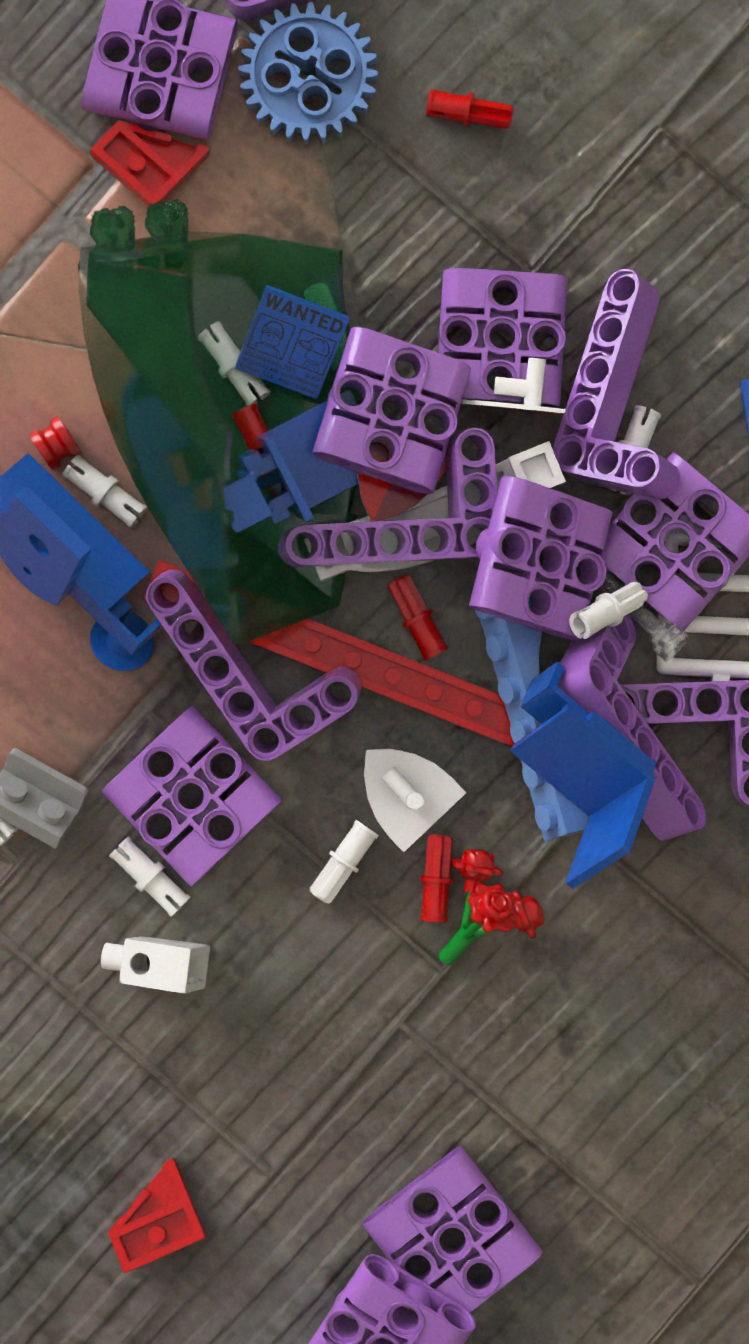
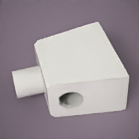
M141 936L126 938L124 945L105 943L101 955L102 969L121 971L120 983L189 993L205 988L211 945ZM147 957L150 960V967L147 964Z

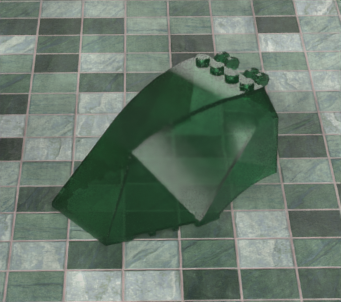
M179 199L165 203L158 201L154 204H149V207L146 208L147 213H145L147 215V218H145V228L151 237L135 239L134 222L136 221L134 220L135 215H133V211L126 208V206H119V208L111 209L112 211L108 208H103L99 211H94V214L91 215L92 220H90L92 222L90 235L97 245L80 247L78 273L83 332L93 379L104 415L118 451L152 516L233 643L240 645L339 607L346 572L320 581L315 566L294 567L285 563L279 555L278 543L282 534L294 527L356 521L358 515L351 513L356 485L310 508L314 518L306 522L296 516L290 506L287 509L291 516L276 524L265 518L240 532H235L231 526V523L234 522L233 511L225 508L223 487L238 480L235 472L242 469V466L237 456L248 450L240 430L231 417L232 414L247 406L229 378H222L218 372L220 366L204 344L199 341L198 336L207 329L218 343L219 341L211 331L210 325L220 321L223 324V328L241 351L266 285L347 315L342 279L343 250L246 233L188 231V208ZM349 323L317 399L261 379L271 391L265 399L261 400L255 390L249 387L257 398L258 409L269 430L328 400V394L333 387L350 333ZM350 387L340 389V394L345 391H351L358 405H360V395L355 389ZM269 487L263 490L260 489L263 497L274 492ZM297 534L292 540V550L296 556L305 559L309 555L304 541L307 537L303 534Z

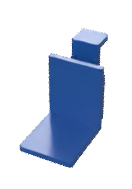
M345 391L340 394L345 404L349 406L358 405L351 391ZM328 400L257 436L256 438L264 453L259 454L257 450L250 449L237 456L242 466V469L235 472L238 480L216 491V497L235 532H240L265 518L276 524L291 516L287 509L290 506L295 515L306 522L314 518L310 508L358 484V472L323 461L312 454ZM263 474L266 475V476H264V477H262V478H259V479L257 478V477H259V476H261V475H263ZM271 486L274 492L263 497L260 489L263 490Z
M556 662L531 681L520 706L541 725L512 745L510 752L589 816L565 882L574 889L631 851L656 776L653 775L656 762L595 711L589 713L560 689L558 683L565 667Z

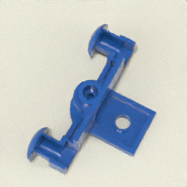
M27 453L0 476L1 558L13 575L39 598L58 605L70 595L96 620L90 633V645L94 655L102 664L117 671H131L141 667L152 654L154 647L153 636L158 631L161 623L156 619L148 626L141 617L130 612L132 605L125 597L148 576L150 571L45 468Z

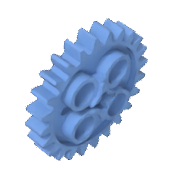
M309 2L306 13L300 14L295 3H292L290 8L291 16L286 18L278 9L274 10L276 21L274 25L261 19L259 22L263 35L260 36L255 33H249L248 35L249 42L255 49L246 48L241 50L242 58L250 63L238 66L239 76L249 79L240 84L241 93L253 94L246 101L247 109L261 108L256 115L257 123L262 124L271 119L270 134L274 136L281 128L286 129V140L289 143L293 140L296 132L302 133L304 145L309 144L311 134L315 133L318 134L322 144L326 143V131L331 129L339 138L343 137V122L355 128L357 126V118L354 112L357 111L362 114L369 112V106L362 98L371 99L376 96V89L366 84L378 81V71L368 68L377 63L376 53H364L371 46L370 37L357 39L361 32V25L356 23L347 28L346 12H342L336 19L331 18V5L328 4L321 14H315L314 4ZM298 37H306L313 42V46L305 52L295 51L290 45ZM283 53L292 64L286 60L276 58V54ZM335 59H341L346 61L350 67L345 73L335 75L327 70V65ZM311 68L316 69V77L309 75L306 80L301 79V70L308 72ZM275 73H284L290 77V82L282 88H274L267 83L271 75ZM325 84L333 88H339L342 91L341 94H334ZM312 95H319L326 99L327 104L319 111H312L304 106V102Z

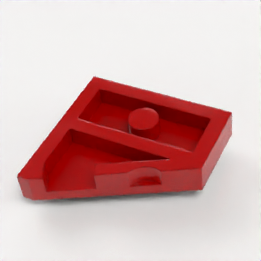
M118 120L90 149V156L153 212L210 155V149L204 144L197 143V147L173 140L170 134L156 130L146 131L139 125L123 120Z
M175 1158L165 1162L161 1171L133 1201L132 1206L108 1231L124 1274L207 1238Z

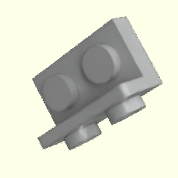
M13 748L0 772V818L56 849L78 817L89 790L87 787L45 765L36 758L27 755L17 748Z

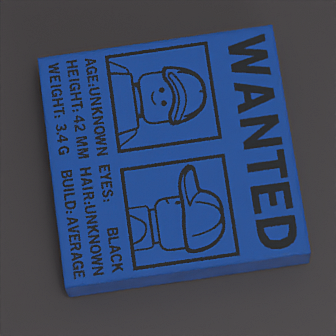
M266 285L236 361L235 369L317 399L349 322V316Z

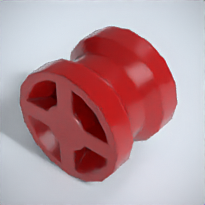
M59 416L53 418L50 421V426L43 431L35 430L29 434L34 445L52 471L60 466L63 458L68 455L75 457L81 453L79 446Z

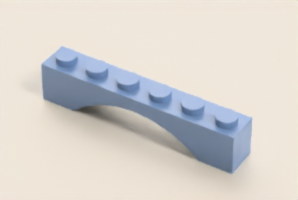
M531 594L529 596L528 601L530 610L533 606V598ZM475 610L476 615L480 618L486 638V651L493 662L497 676L499 696L505 704L511 724V737L514 743H516L541 725L520 706L531 681L539 675V649L542 632ZM521 761L523 779L529 787L535 807V820L541 829L544 842L584 832L589 816Z

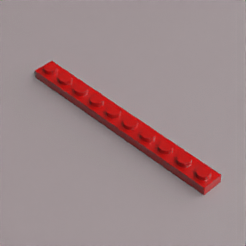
M158 560L149 585L164 571L179 570L184 572L190 578L227 634L324 673L337 667L350 668L359 675L362 688L512 747L515 744L510 733L511 724L506 707L499 694ZM161 583L160 593L162 597L169 602H177L179 600L178 589L173 584ZM145 593L143 600L147 602Z

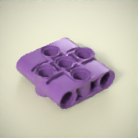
M106 0L84 85L82 110L134 122L142 129L148 131L163 129L209 140L235 43L238 20L188 8L178 0ZM169 16L177 17L181 20L180 26L172 31H165L159 27L161 21ZM123 47L129 50L128 56L123 61L112 62L107 59L109 52L114 48ZM164 57L171 61L169 68L163 72H153L149 69L150 63L156 58ZM201 67L208 68L213 72L211 78L203 83H197L190 78L192 72ZM148 98H154L160 102L158 110L154 113L144 114L138 110L140 104Z
M449 268L443 270L438 353L463 361L471 367L463 400L523 405L524 397L494 394V390L487 384V378L492 373L501 372L507 375L508 378L526 380L528 359L539 358L546 359L541 406L560 408L563 354L566 340L565 320L568 278L566 276L549 273ZM499 287H506L514 292L516 300L510 305H499L495 302L492 293ZM453 327H462L468 331L470 340L463 346H456L448 341L446 333ZM501 329L506 330L513 337V344L505 349L495 347L490 341L492 332ZM541 332L549 333L556 340V347L551 351H541L534 345L533 337Z
M351 328L333 387L328 394V403L312 454L323 461L412 491L433 494L451 435L457 428V415L470 376L471 367L458 359L367 328ZM403 360L410 363L415 371L414 378L405 379L399 376L395 369V362ZM345 387L355 389L360 395V405L349 406L345 404L341 399L340 389ZM391 401L398 404L402 411V419L396 421L387 418L383 413L382 403ZM431 415L439 418L443 424V433L439 435L430 433L425 428L424 417ZM377 442L386 446L389 451V460L387 462H378L372 458L369 452V445L371 443Z
M672 452L667 460L678 468L680 481L676 491L664 499L677 510L675 512L672 511L659 499L634 494L627 500L624 509L609 526L602 559L605 562L606 569L625 586L631 582H637V572L641 567L648 564L658 567L661 571L658 583L650 587L641 585L642 589L647 591L648 598L644 602L663 618L665 617L669 620L671 625L678 631L683 633L719 590L727 585L729 579L749 557V514L690 464ZM703 499L715 501L719 507L718 513L709 520L699 519L694 514V507L697 502ZM642 504H649L657 511L654 521L647 525H639L632 520L634 509ZM622 522L647 545L643 547L619 527L620 523ZM673 532H683L690 538L688 548L682 553H672L665 547L666 538ZM711 538L713 541H715L719 546H721L737 561L733 563L718 548H716L712 543H710L708 539ZM716 560L723 566V574L718 580L707 582L700 578L698 568L704 561ZM682 573L707 595L703 598L677 575Z
M510 476L501 477L489 527L480 533L476 541V551L480 563L469 607L553 636L580 641L581 639L571 630L569 618L574 612L589 606L593 591L597 590L604 583L607 569L602 555L613 512L604 507L525 479ZM551 509H552L553 512H554V522H553V524L551 523V520H550V512H551ZM503 539H505L507 543V551L505 555L502 551ZM541 552L543 553L544 557L542 567L539 562V555ZM577 565H579V569H580V576H579V578H577V575H576V567H577ZM530 594L533 598V606L531 610L528 604Z
M194 705L183 712L101 791L135 827L144 841L152 845L190 887L200 880L283 801ZM217 739L219 743L192 766L190 763ZM159 752L168 753L174 763L173 770L165 777L157 776L151 769L152 758ZM223 753L232 756L236 764L235 772L226 779L217 777L212 770L213 760L216 756ZM248 772L251 776L224 800L221 796ZM191 783L200 786L204 794L203 802L195 809L186 807L182 803L180 796L184 786ZM160 792L162 796L136 820L134 816ZM158 813L166 815L172 824L170 834L163 839L156 838L149 830L151 818ZM218 815L227 816L233 822L234 831L227 840H218L211 833V822ZM192 826L194 830L168 853L165 849L186 829Z
M459 1146L445 1155L362 1222V1226L387 1259L406 1272L410 1273L405 1267V1263L410 1257L414 1255L424 1256L430 1263L429 1268L422 1274H410L458 1303L469 1313L531 1266L543 1252L506 1204L502 1195L496 1191L463 1146ZM428 1192L433 1194L438 1202L432 1211L423 1213L414 1208L413 1201L418 1194ZM488 1200L495 1202L499 1206V1211L495 1218L484 1221L475 1215V1209L479 1203ZM448 1228L461 1230L464 1234L463 1242L459 1246L451 1248L443 1245L440 1241V1236L444 1230ZM476 1263H483L491 1269V1273L487 1280L474 1282L467 1277L468 1269Z
M370 1254L364 1258L344 1290L338 1294L333 1307L308 1344H464L475 1329V1320L469 1311L386 1258ZM403 1306L410 1307V1308H412L414 1311L407 1310V1309H406L405 1307H403ZM383 1338L390 1340L392 1343L385 1341Z

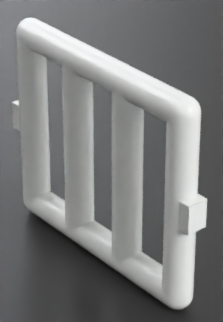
M673 532L666 538L665 547L668 551L678 554L679 546H689L690 538L683 532ZM711 538L708 539L716 548H722ZM682 573L677 575L694 590H701ZM698 573L700 578L707 582L716 581L722 575ZM733 574L727 585L719 591L749 592V575ZM658 614L656 669L660 674L711 677V682L730 681V678L749 679V661L674 658L675 632L680 631L672 626L669 620ZM697 616L684 632L749 636V618Z

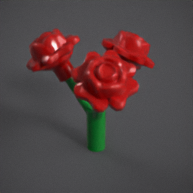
M466 849L461 858L453 859L451 863L466 878L464 891L467 892L459 931L438 954L439 959L448 966H451L476 938L497 930L506 933L510 929L517 928L523 933L526 932L533 939L536 938L535 929L544 923L543 910L539 902L535 900L534 895L523 897L517 890L512 891V893L505 892L501 884L493 886L483 884L484 881L490 880L492 876H502L503 874L499 867L494 866L495 855L488 854L485 850Z

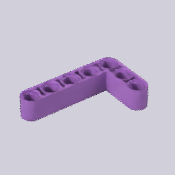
M620 269L609 277L605 285L567 402L565 414L555 439L553 452L561 471L582 483L654 499H664L673 494L679 485L680 474L675 464L650 449L614 442L660 299L659 292L655 286L633 270ZM655 469L653 476L649 479L651 472Z
M480 428L466 429L450 438L445 454L449 518L302 525L288 529L282 534L278 543L280 557L285 563L294 567L478 557L476 549L468 544L466 536L471 526L477 527L481 532L489 527L497 496L493 439L488 432ZM465 438L471 439L477 445L478 454L474 461L468 460L462 454L461 446ZM468 482L474 483L480 490V500L476 505L470 504L465 499L464 488ZM428 528L436 530L440 536V546L435 552L430 551L424 545L423 537ZM385 530L393 532L397 537L398 545L392 554L385 552L380 545V536ZM341 532L348 533L354 539V550L349 556H344L337 550L336 539ZM297 534H303L311 543V552L305 559L296 556L292 550V540Z
M179 570L164 571L148 586L146 600L150 609L247 750L255 758L262 761H270L279 757L349 712L355 706L362 690V682L359 675L347 667H337L330 670L276 705L199 591L184 572ZM161 583L173 584L178 589L179 600L177 602H169L162 597L160 593ZM188 619L199 621L204 628V637L194 638L190 636L185 630V621ZM212 656L223 657L228 662L229 672L225 674L215 672L209 664V658ZM333 682H343L350 688L351 696L347 699H338L331 694L329 685ZM237 692L249 694L254 701V708L242 709L238 707L234 701V694ZM298 705L310 707L314 712L315 720L311 722L300 721L294 714V707ZM262 728L273 730L279 738V743L275 745L263 743L258 736V730Z
M627 614L623 617L622 622L615 627L606 626L587 639L582 638L580 641L571 640L560 662L565 668L558 687L589 713L595 711L656 762L653 772L656 779L642 819L659 840L665 841L702 829L705 826L706 813L703 803L617 681L636 640L634 622L630 615Z
M749 680L621 685L647 724L729 721L731 789L737 802L749 807V798L744 792V783L749 778V755L742 748V739L749 732V712L744 710L740 703L742 692L749 688ZM702 690L711 691L717 698V708L710 715L701 712L696 704L697 696ZM659 691L667 692L674 700V709L667 716L659 715L653 709V698Z

